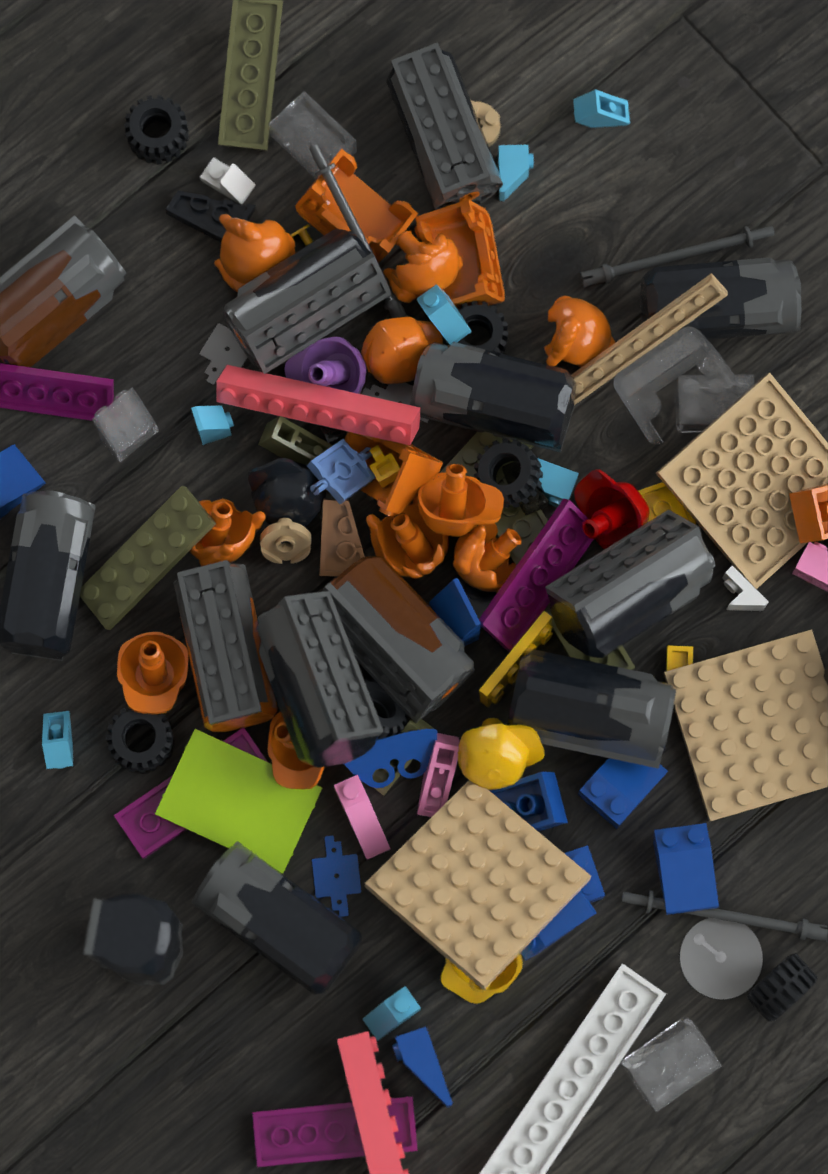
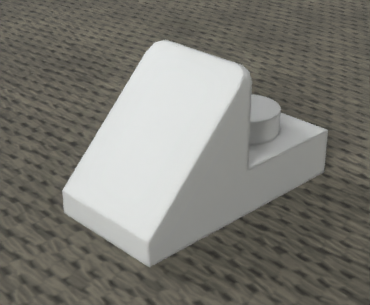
M214 157L200 176L202 182L240 205H243L255 187V184L235 164L232 163L229 167Z
M733 566L725 572L723 576L725 580L724 585L732 593L737 592L739 594L728 605L726 610L762 611L767 606L769 601Z

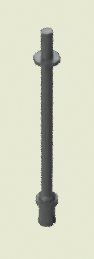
M318 144L309 147L319 168L314 173L315 176H323L350 231L357 235L365 247L373 254L331 171L336 166L335 163L328 165ZM384 275L392 293L385 298V304L383 305L385 310L390 312L392 318L408 317L402 301L398 300L392 292Z
M744 226L743 233L614 267L602 264L600 268L580 272L581 280L585 279L582 282L584 288L602 282L608 284L611 283L615 276L746 243L748 248H752L754 240L775 235L773 226H768L750 231L748 226Z
M649 890L648 896L623 892L622 902L646 906V913H650L652 908L665 910L664 899L654 897V892ZM717 908L684 912L685 914L795 933L800 940L809 938L828 943V926L810 923L808 919H802V921L795 923Z

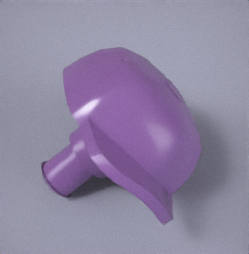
M329 337L318 340L289 358L285 363L284 369L286 378L358 394L362 391L366 377V364L361 353L342 337Z

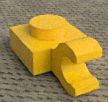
M377 445L369 450L376 461L370 465V468L381 487L384 488L395 481L400 466L392 453L385 456Z

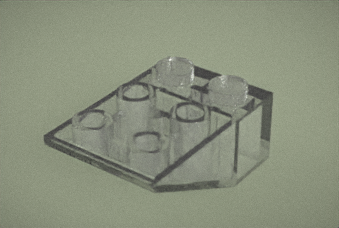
M133 388L128 391H121L111 405L100 408L92 419L101 442L119 462L123 461L159 431L154 419Z

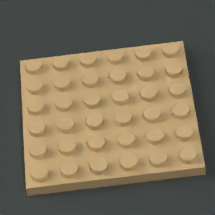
M767 373L657 471L656 474L735 569L757 589L807 544H800L789 493L828 484V442L771 373Z
M812 630L663 673L666 684H671L676 689L673 707L709 822L828 787V685L823 677L825 669Z
M469 780L365 883V888L484 990L590 881L591 875L488 789L479 787Z

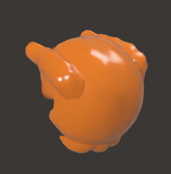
M222 214L219 217V221L226 231L221 242L220 259L215 260L214 264L219 269L224 281L236 292L245 284L295 254V241L293 237L285 232L284 228L276 221L265 220L263 223H253L244 219L232 218L228 214Z
M405 231L398 236L396 245L406 254L405 258L409 263L397 265L396 270L386 268L383 271L385 277L389 280L392 292L398 300L410 303L436 284L444 290L454 282L458 271L463 266L462 257L458 254L455 243L450 238H446L443 234H438L434 241L435 244L430 242L426 244L425 242H419L411 231Z
M561 296L548 311V322H556V331L552 341L547 346H544L545 353L548 356L546 364L555 367L563 360L581 368L616 343L611 336V328L606 316L596 306L587 301L569 296Z
M418 496L401 514L395 513L394 517L387 516L381 521L373 514L366 517L371 531V543L374 547L375 555L383 557L400 576L414 579L433 572L435 567L443 562L449 547L448 535L435 533L426 525L417 506Z
M224 498L213 502L210 500L199 501L216 525L189 552L199 560L201 566L228 560L230 563L236 561L250 547L255 533L262 527L266 517L262 511L254 514L247 510L240 512L232 501Z
M495 523L479 524L466 535L459 537L455 545L453 566L459 576L475 589L498 593L516 567V563L509 564L508 559L510 552L522 543L520 535L515 530L508 528L497 539L495 537L498 533V528Z

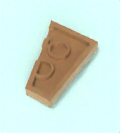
M324 498L319 576H339L349 566L365 556L349 499L339 504L335 499Z

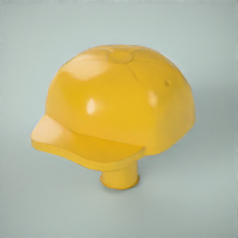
M488 718L482 723V727L466 731L461 737L457 752L462 774L474 784L488 790L514 785L522 777L525 768L539 762L545 756L544 747L539 735L532 727L525 725L507 726L497 718Z
M521 953L484 990L450 960L445 958L446 963L441 974V983L444 987L470 1003H482L495 993H501L506 990L516 979L523 966Z

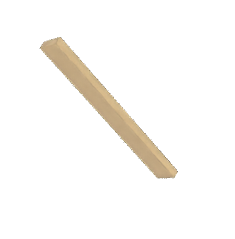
M711 273L572 374L576 382L574 405L728 295L727 290Z

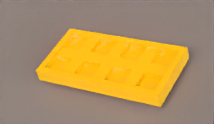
M545 611L542 612L480 688L481 703L487 707L492 702L497 704L505 694L503 689L508 683L512 685L516 681L521 658L536 650L540 644L545 645L553 635L551 632L553 629L551 615Z

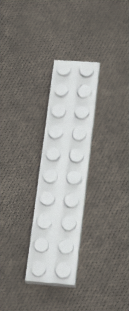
M621 964L480 1174H545L666 993L624 964Z

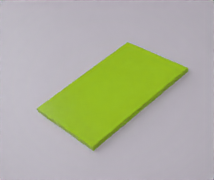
M194 729L172 779L162 795L163 798L155 815L227 848L232 847L238 841L277 871L284 873L309 816L315 808V803L322 787L316 785L311 789L305 790L282 787L273 776L272 764Z

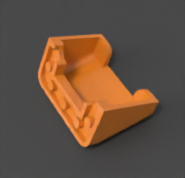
M341 149L328 165L335 163L336 166L331 171L379 263L396 244L398 236L406 231L418 215V212L405 201H396L392 205L385 201L353 174L357 169V163L351 154ZM318 176L297 202L296 210L298 214L323 235L334 229L350 231L323 176Z
M467 199L415 217L417 224L415 226V233L419 240L426 244L429 242L435 244L434 241L438 234H443L455 243L458 254L462 257L463 266L458 271L454 282L443 290L450 297L456 308L460 310L463 303H467L470 306L472 301H477V305H482L484 301L488 303V306L504 302L505 292L492 222L485 208Z
M347 432L344 439L358 453L366 447L372 449L378 445L385 456L392 453L396 459L400 470L394 482L382 488L375 478L370 484L361 489V491L377 500L380 512L394 517L395 513L401 514L418 496L420 487L432 480L439 473L443 464L440 460L412 444L406 445L353 432ZM373 456L366 460L370 470V465L376 462Z

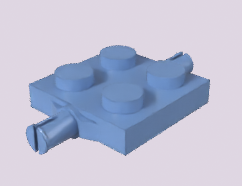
M342 439L311 460L307 467L319 480L310 487L311 492L316 489L313 494L318 495L326 489L339 504H342L366 487L376 478L366 464V460L372 457L371 452L368 453L371 448L366 447L358 453Z

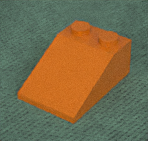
M828 484L789 493L800 544L828 539Z

